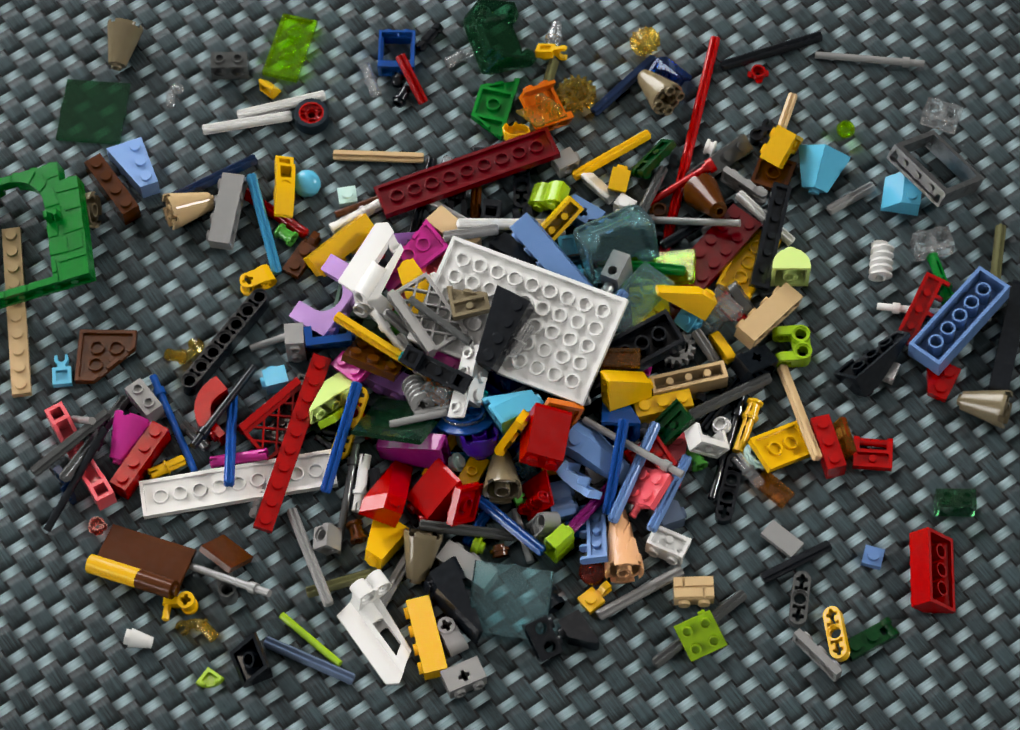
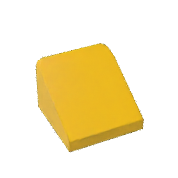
M261 78L258 80L260 91L274 100L281 93V89L271 82Z

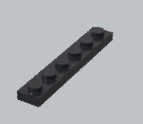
M773 182L749 283L750 287L764 291L769 289L773 259L777 254L792 186Z

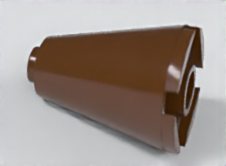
M702 173L700 176L691 177L686 182L683 188L684 201L690 207L715 219L724 216L727 206L715 178L709 174Z

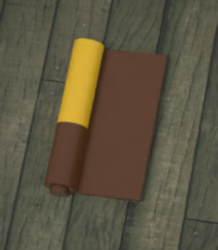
M113 524L98 555L91 554L88 557L85 571L104 579L164 598L173 599L180 592V585L197 550Z

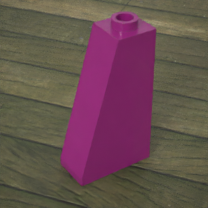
M384 431L376 444L380 458L391 461L396 460L427 469L438 458L448 467V458L452 456L445 434Z

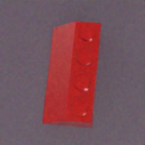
M930 527L909 533L911 607L924 613H956L953 539Z

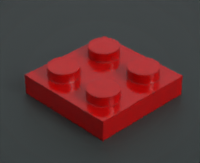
M474 482L454 488L451 495V505L447 512V525L453 527L475 521L484 484Z

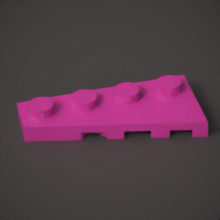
M427 219L422 223L419 230L413 234L410 241L403 246L404 251L385 286L388 292L392 289L396 290L402 285L397 268L404 260L413 258L420 269L423 270L446 252L448 244L444 242V239Z

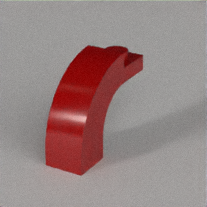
M217 376L210 379L200 389L195 399L194 413L198 429L206 424L216 407L229 394L228 389ZM215 423L210 430L209 437L213 442L217 441L222 446L226 442V434Z

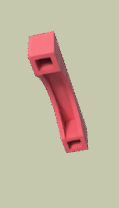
M62 401L44 410L48 422L61 443L77 431ZM83 441L67 453L70 460L83 445ZM92 459L81 479L101 511L116 503L117 499L106 477L94 459Z

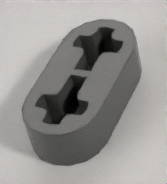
M734 281L728 285V289L743 312L748 315L754 308V305L739 283Z

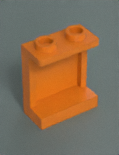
M544 80L536 86L528 85L523 88L522 93L518 97L535 130L547 126L548 130L552 131L569 125L574 118L572 111H565L554 90L555 80Z

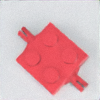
M659 466L656 469L643 467L627 503L634 505L628 515L636 519L642 509L654 511L673 481V476L665 473Z

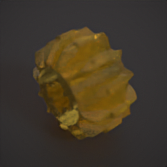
M644 26L643 29L638 27L637 32H632L633 36L629 38L630 47L635 54L646 57L647 54L652 55L653 51H658L657 47L661 45L660 36L655 29Z

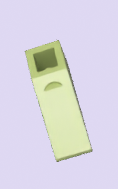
M340 372L324 381L309 408L311 425L346 403L352 381Z

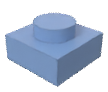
M866 545L861 565L880 570L885 549Z

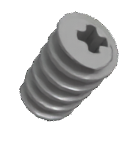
M413 374L403 381L402 391L412 411L434 407L433 397L421 375Z

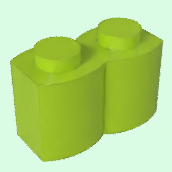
M559 180L549 183H536L533 186L528 204L536 212H543L549 209L554 210L569 195L571 188L564 181Z
M563 523L544 539L546 546L545 554L555 564L575 547V532L569 525L565 526Z

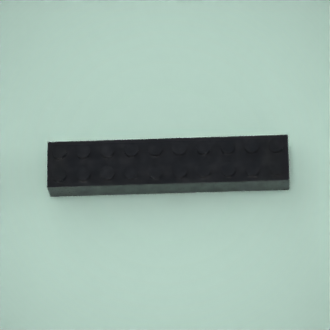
M667 309L613 337L589 392L590 399L601 394V370L644 371L686 348L685 339ZM523 385L510 392L532 390L535 395L537 393L540 395L544 403L548 397L564 400L527 385Z

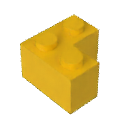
M777 125L770 131V139L767 144L764 143L761 147L760 158L783 169L790 154H796L803 138Z

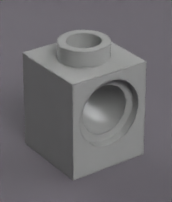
M571 147L559 151L561 158L551 161V166L560 179L571 174L573 170L579 167L580 156Z
M328 522L315 527L313 550L326 556L341 551L342 529Z

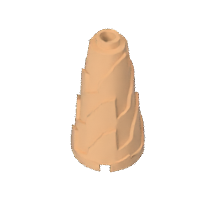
M623 510L617 524L608 521V562H604L605 578L608 579L610 577V581L617 584L631 583L635 581V576L638 575L640 579L644 575V564L637 547L636 538H634L632 525L629 522L626 510Z

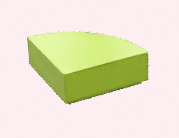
M207 667L196 681V685L202 688H213L220 685L225 679Z

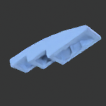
M564 456L563 463L556 471L560 478L585 497L600 500L603 492L590 486L592 478L579 472L581 464Z

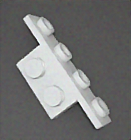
M466 345L463 348L458 370L472 376L473 380L465 395L453 390L447 415L451 419L464 418L468 404L473 408H480L488 371L479 366L475 360L479 345Z

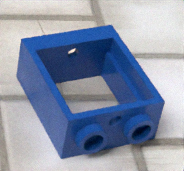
M379 30L378 76H392L395 72L403 75L396 60H384V44H411L409 63L415 73V30Z

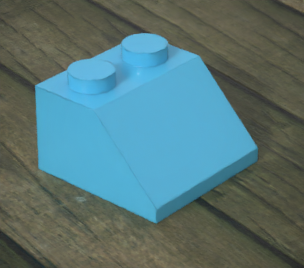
M901 172L887 176L884 181L880 211L918 216L922 192Z

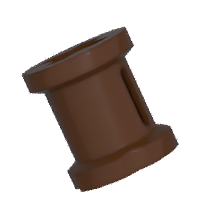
M361 519L351 520L346 523V529L350 532V543L352 545L362 544L368 539L367 535L364 534L362 528L363 521Z

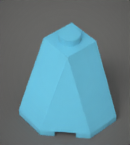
M826 144L799 145L802 187L809 190L808 193L813 195L828 193L849 162L850 156Z
M532 390L488 396L481 399L484 408L503 436L523 409L529 413L535 403H544L538 393L535 395Z

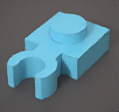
M65 354V360L62 362L55 355L54 362L57 367L52 368L53 388L73 386L72 367L68 366L70 362L68 355Z

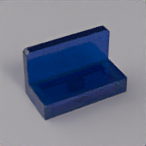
M656 57L649 69L676 82L680 87H682L685 81L692 79L691 75L668 57Z

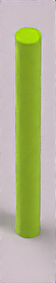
M285 612L280 614L279 619L331 663L338 667L341 666L343 661Z

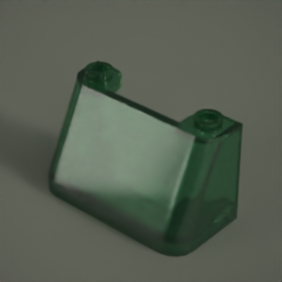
M478 0L464 17L463 25L479 69L484 75H493L531 67L537 60L533 50L525 49L522 51L513 28V24L519 17L515 2Z

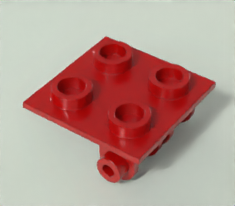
M546 469L522 485V491L526 494L523 498L527 497L526 503L518 506L517 512L520 515H526L528 521H530L538 512H544L555 505Z

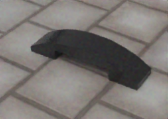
M409 344L399 360L400 363L463 395H465L473 380L472 376L432 358Z

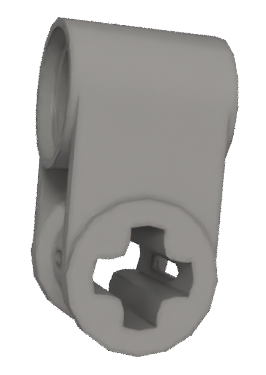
M556 511L538 512L526 524V527L530 529L532 536L542 543L548 535L560 526L561 517Z
M446 616L439 619L437 628L448 655L452 658L469 649L463 634L460 633L454 620ZM443 626L450 627V630L443 629Z

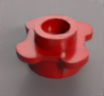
M759 64L754 65L751 71L747 73V77L754 79L757 84H761L763 79L769 76L768 70Z

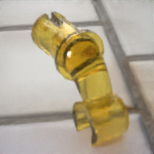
M191 338L188 342L189 348L187 350L181 349L179 351L168 348L164 353V358L167 361L185 364L196 353L203 351L205 345L200 339L196 341L194 338Z
M193 618L187 621L180 620L175 626L177 630L181 626H185V629L181 632L182 636L189 634L190 630L195 628L210 643L219 636V633L208 623L207 618Z

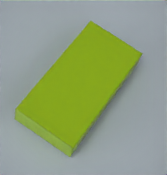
M345 404L322 418L318 422L320 429L337 422L342 417Z

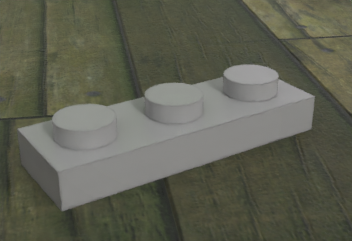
M800 628L797 629L793 634L792 641L836 682L841 677V665L835 659L832 660L822 646H817L808 632H803Z

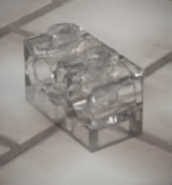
M928 97L921 115L920 124L955 135L964 107L941 101L938 98Z
M937 226L926 231L918 230L912 233L910 241L917 262L927 260V255L933 252L938 253L939 257L953 254L955 247L949 226Z

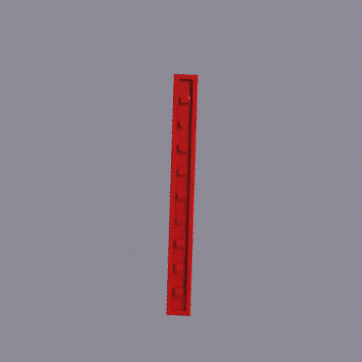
M316 353L312 355L253 525L255 529L272 534L310 424L309 408L324 383L332 360L331 358Z

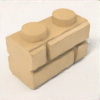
M713 576L673 577L674 605H678L680 608H688L690 605L709 607L710 604H714Z

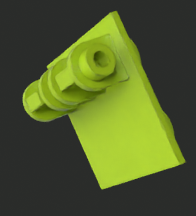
M704 609L700 610L697 616L674 626L691 662L728 645L710 610L706 612Z

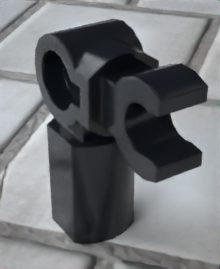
M767 118L762 122L761 127L759 126L751 130L749 137L751 145L759 146L761 149L763 144H767L769 141L767 134H770V131L776 125L767 127L766 125L769 123Z

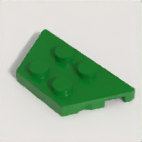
M514 78V81L506 83L498 81L493 84L480 85L471 113V119L499 140L503 139L502 127L505 123H508L520 84V78Z

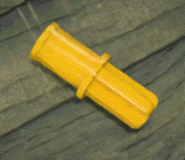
M183 455L168 461L163 460L161 464L150 469L148 468V475H151L150 479H155L165 474L170 475L172 471L185 466L186 460Z

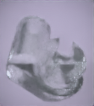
M174 83L166 92L167 108L172 109L176 107L175 96L176 94H182L184 91L183 85Z

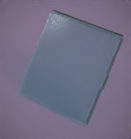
M475 560L470 604L472 608H476L483 632L498 634L503 637L512 636L527 639L521 625L541 615H547L548 617L554 571L522 567L517 564L508 565ZM538 623L535 627L538 634L544 631L542 623Z

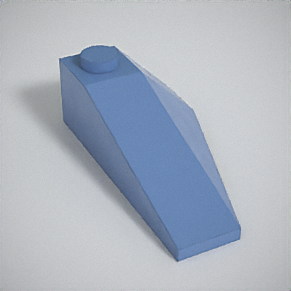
M579 420L569 431L565 455L608 479L614 447L602 434L584 425ZM624 458L622 459L618 481L620 487L631 467Z

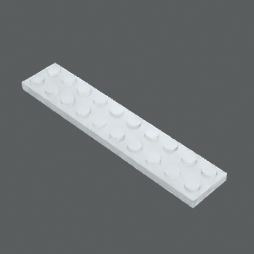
M332 450L299 454L285 496L320 490ZM277 458L235 465V483L233 487L224 486V467L139 481L144 520L252 502L259 498L263 499L265 490L262 487L265 483L268 484ZM337 476L332 488L338 487Z

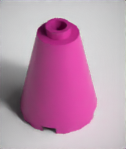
M116 410L114 413L110 459L113 460V464L119 466L151 423L148 419L134 413L123 415L124 411Z

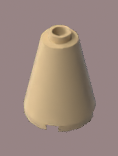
M209 192L166 193L162 195V202L166 204V207L163 208L164 216L169 227L173 226L172 230H176L214 209V196Z

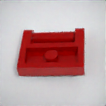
M860 436L853 437L852 469L892 471L893 438L881 440L860 438ZM860 446L883 447V448H886V450L865 449V448H859V447H860Z

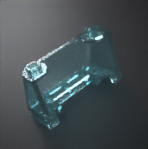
M639 205L626 206L583 224L573 231L574 240L587 279L592 285L601 282V272L613 249L631 255V258L636 256L640 261L649 262L659 257L655 221Z

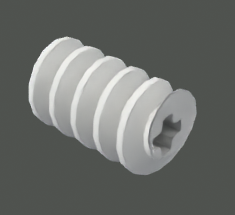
M874 240L871 243L868 278L873 282H882L892 278L893 274L891 272L893 271L892 265L894 262L892 259L894 258L893 252L895 248L887 241Z

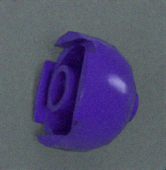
M494 426L493 429L489 428L481 433L460 436V444L466 455L476 460H485L494 454V448L499 443V432Z

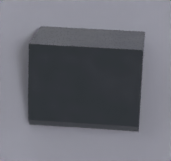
M256 632L250 634L230 652L243 688L273 677L270 664Z

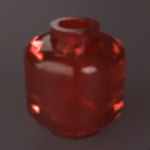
M601 563L581 564L579 567L580 579L588 586L599 585L605 578L603 565Z

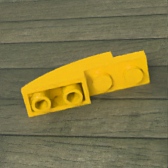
M275 155L274 216L293 218L295 198L294 157Z

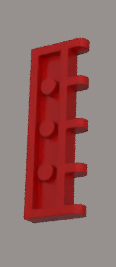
M926 272L898 329L910 332L911 334L905 346L908 347L909 342L919 333L925 318H932L934 316L929 310L934 300L938 302L943 301V298L937 295L941 285L949 287L950 282Z

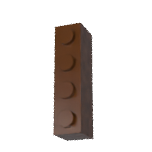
M100 153L84 162L87 174L125 225L141 217L139 205Z

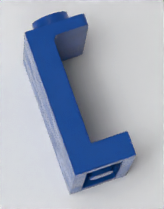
M311 326L303 327L307 352L349 347L352 341L356 339L355 335L348 330L344 334L313 337Z

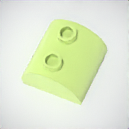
M787 247L778 252L773 259L770 286H782L786 282L791 286H808L811 271L809 257L803 251L794 247Z

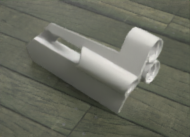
M388 222L375 223L338 280L339 284L353 293L355 301L353 312L361 318H366L370 315L374 320L370 313L377 309L381 316L386 308L393 309L388 299L381 293L404 249L401 243L397 242L394 231ZM389 248L393 256L384 268L378 263Z
M377 569L371 572L366 579H358L350 586L349 589L352 592L351 601L337 615V618L385 685H399L412 650L380 599L390 590L392 584L381 569ZM385 628L390 630L400 644L397 655H395L380 634Z

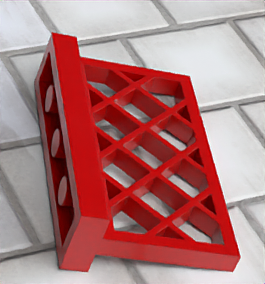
M297 377L237 427V431L244 435L255 449H263L264 443L275 444V451L269 456V459H273L278 455L280 447L277 449V446L282 444V441H278V431L287 430V428H279V418H291L296 404L294 402V395L301 390V381ZM282 405H291V414L281 415L280 407ZM276 417V427H265V419ZM253 429L262 430V440L253 439L249 433ZM265 430L276 431L275 441L264 440Z

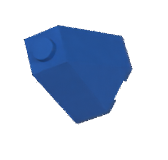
M602 402V426L616 433L619 419L629 420L626 439L631 442L640 439L641 421L630 405L609 411ZM603 435V437L613 446L615 441Z

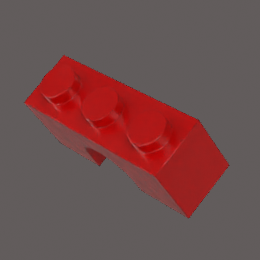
M826 414L810 418L811 427L823 455L820 463L825 478L830 479L845 475L847 464L830 415Z

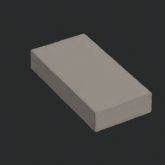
M772 520L760 535L789 559L794 557L804 546L802 541L775 520Z

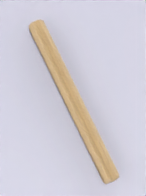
M781 364L777 367V372L810 457L813 461H820L823 455L789 368L786 364Z

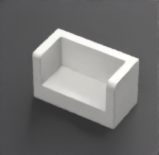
M695 422L684 431L690 452L718 459L730 450L724 430L718 431L712 437L702 433L700 423Z

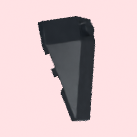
M897 330L881 340L877 348L867 349L862 352L864 356L856 361L851 359L833 373L834 376L853 394L862 397L871 395L881 384L911 337L910 332Z

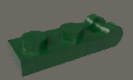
M661 139L632 168L631 175L634 178L649 179L651 171L657 168L660 162L669 156L677 146L674 140Z
M886 617L879 623L848 639L850 648L849 659L851 662L899 636L900 633L897 628L892 626L891 619ZM884 628L887 631V634L885 635L881 633V630H883Z

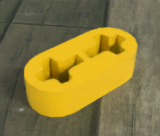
M719 331L708 336L709 341L721 359L724 360V363L728 365L735 361L736 355Z

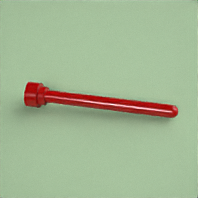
M709 157L704 161L702 167L656 194L650 207L685 186L691 177L700 176L702 173L712 174L718 169L713 160Z

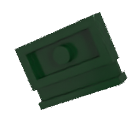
M676 399L654 421L660 424L658 436L664 445L669 447L695 419L686 407L682 405V402Z

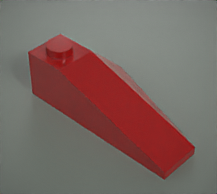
M395 460L363 497L358 514L395 528L404 510L413 467Z

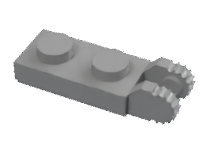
M728 166L724 167L721 174V182L736 192L743 190L759 206L766 203L768 190L762 186H756L751 180L746 179L736 170Z

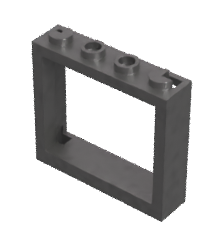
M934 130L894 144L886 157L937 207L976 192L985 179ZM926 147L962 183L946 188L909 152Z

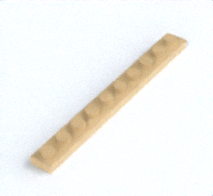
M20 227L1 229L5 291L25 285ZM25 301L6 307L13 398L32 396Z

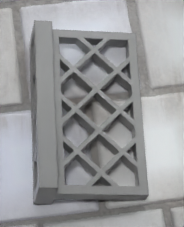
M427 272L399 289H392L387 292L388 301L425 354L434 357L436 352L458 339L451 333H448L447 330L446 332L435 330L436 322H434L432 330L424 328L422 326L423 320H433L423 313L420 315L412 312L413 305L408 303V299H403L401 293L405 291H412L413 297L416 296V292L427 294L425 302H422L424 305L437 309L436 313L438 315L440 310L448 311L450 313L449 320H445L452 325L459 326L461 332L465 335L468 333L461 320H451L453 318L451 306ZM426 279L429 283L428 290L418 289V283ZM429 295L438 296V305L428 303ZM434 334L445 336L444 341L436 346L433 342Z

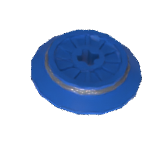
M481 405L480 408H467L464 418L451 419L447 416L437 418L436 426L440 431L450 435L467 436L489 429L494 421Z

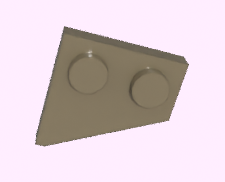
M446 286L454 321L489 313L491 307L487 292H474L465 288L458 290L453 289V286Z

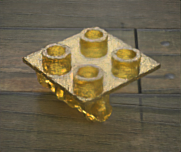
M544 93L536 94V104L516 111L518 115L535 127H543L548 123L567 117V114L562 112V106Z

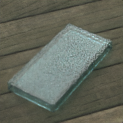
M646 261L619 288L624 289L629 294L627 298L629 303L617 328V331L620 333L640 323L661 301L662 298L657 296L655 291L656 285L674 286L675 284Z

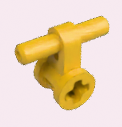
M183 591L173 599L163 597L162 605L164 607L161 619L169 621L171 608H181L184 614L193 615L198 611L199 603L189 591Z

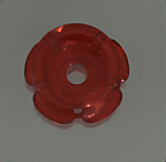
M98 516L91 518L88 523V531L91 534L101 535L107 529L105 520Z

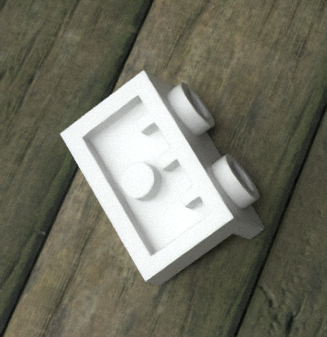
M659 526L657 532H651L648 537L645 552L654 558L658 557L665 560L670 565L681 566L692 539Z

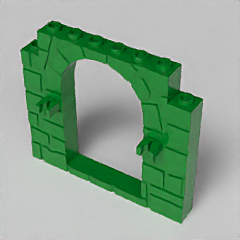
M50 162L39 168L33 167L27 171L13 173L10 176L0 178V198L6 195V190L16 187L20 190L36 192L42 196L45 208L43 218L47 221L53 277L1 291L0 309L96 281L84 183L76 175L65 179V172L58 162Z

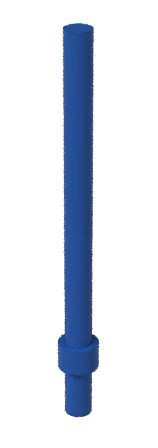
M153 374L149 377L154 387L153 392L163 405L166 417L190 472L199 471L167 400V392L164 386H161L157 375Z

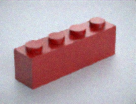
M152 420L109 481L111 488L116 494L127 500L130 499L138 488L139 481H142L147 475V469L152 468L171 441L168 428Z

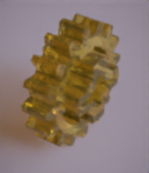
M580 74L576 78L570 75L569 80L563 78V83L560 82L559 88H557V96L562 105H566L567 111L573 108V112H576L577 109L583 112V107L589 109L590 104H594L596 86H592V80L587 82V77L585 76L581 79Z

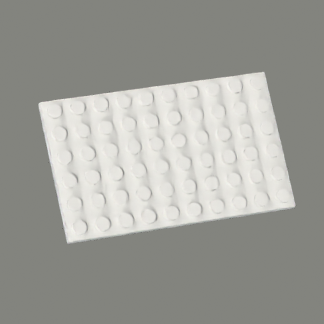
M452 236L433 279L434 284L449 305L446 286H453V289L458 290L465 288L474 292H487L490 307L497 285L531 301L534 310L497 374L582 406L586 402L629 303L626 298L456 236ZM429 295L428 303L438 305V296ZM430 308L435 313L437 312V309ZM440 310L439 316L449 320L450 313ZM488 314L461 320L468 330L466 335L473 340L470 345H480ZM423 320L422 326L432 330L434 321ZM436 324L435 330L446 332L444 328ZM453 325L454 327H456L458 330L461 331V329H460L459 326ZM409 332L407 340L418 344ZM434 334L433 342L436 346L444 341L445 336ZM458 339L439 350V352L461 360L463 348L466 344Z

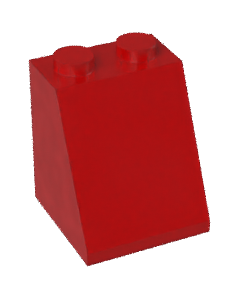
M535 403L529 411L530 414L525 419L528 422L522 432L520 431L519 462L556 472L564 461L572 412Z
M438 458L407 494L406 500L408 505L406 507L412 515H417L419 522L422 519L445 522L452 501V492L455 487L463 484Z

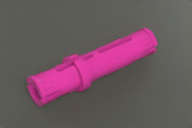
M268 448L236 452L235 464L269 460V456H267L269 455ZM225 454L210 456L209 459L212 460L209 461L211 468L225 465Z

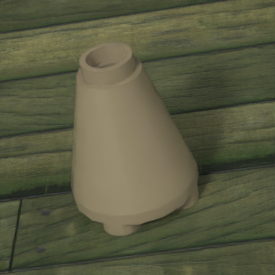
M644 69L637 76L638 84L651 109L656 114L671 115L674 108L685 97L682 88L676 82L653 71Z

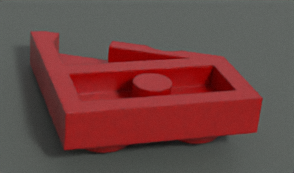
M949 364L938 376L926 368L927 395L945 403L961 369Z

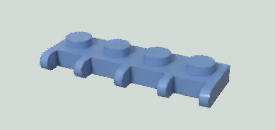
M603 503L583 524L586 525V530L579 532L581 539H587V544L579 546L580 552H587V556L580 557V564L582 565L608 562L607 515L602 514ZM580 505V506H579V511H581V509H582L585 505Z

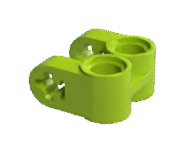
M805 325L774 327L772 329L773 341L790 342L792 351H783L775 354V357L779 360L776 366L779 367L781 364H786L789 368L809 365L812 356L809 328ZM798 353H804L805 356H800Z

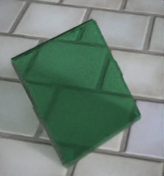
M67 79L64 99L60 108L56 140L120 144L124 120H126L131 83Z
M380 397L352 429L351 434L420 445L441 418L390 428L389 420L413 416L414 413L408 401Z

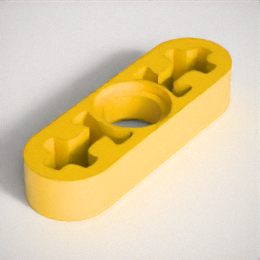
M829 606L823 612L829 652L836 661L844 662L850 656L844 617L837 607ZM833 613L836 614L834 615V621L837 624H834V622L830 619ZM835 630H841L838 638H832V633ZM836 644H839V646L843 649L840 655L837 654L839 652V647Z

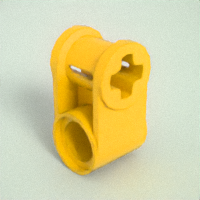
M264 264L240 276V290L243 295L249 296L255 289L261 288L265 290L273 287L277 280L269 265Z

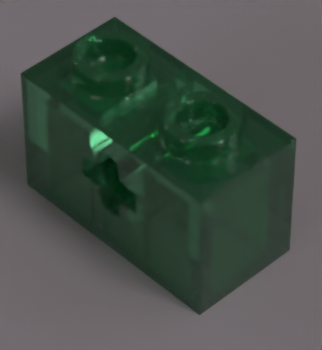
M936 489L933 497L934 516L974 517L977 508L976 489Z

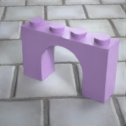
M330 254L321 270L326 276L338 282L349 263ZM342 286L343 293L339 303L326 311L315 310L299 300L289 317L295 323L303 322L304 327L311 326L312 332L317 336L338 334L341 326L334 322L333 318L337 312H341L349 317L355 305L353 293Z

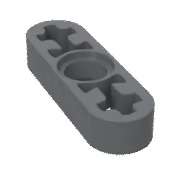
M805 571L795 573L792 582L788 621L794 628L803 627L807 620L811 576ZM800 578H804L805 581L803 590L799 589L800 581L798 580ZM802 595L805 598V602L798 604L795 602L794 597ZM797 609L800 610L801 618L798 622L794 618Z

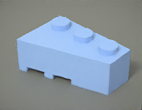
M142 137L106 148L111 163H114L119 172L128 179L129 183L142 198L161 193Z

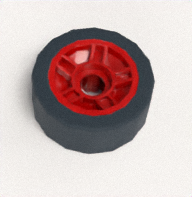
M314 98L305 99L295 107V123L301 132L310 135L319 134L328 126L330 120L328 107L321 100Z

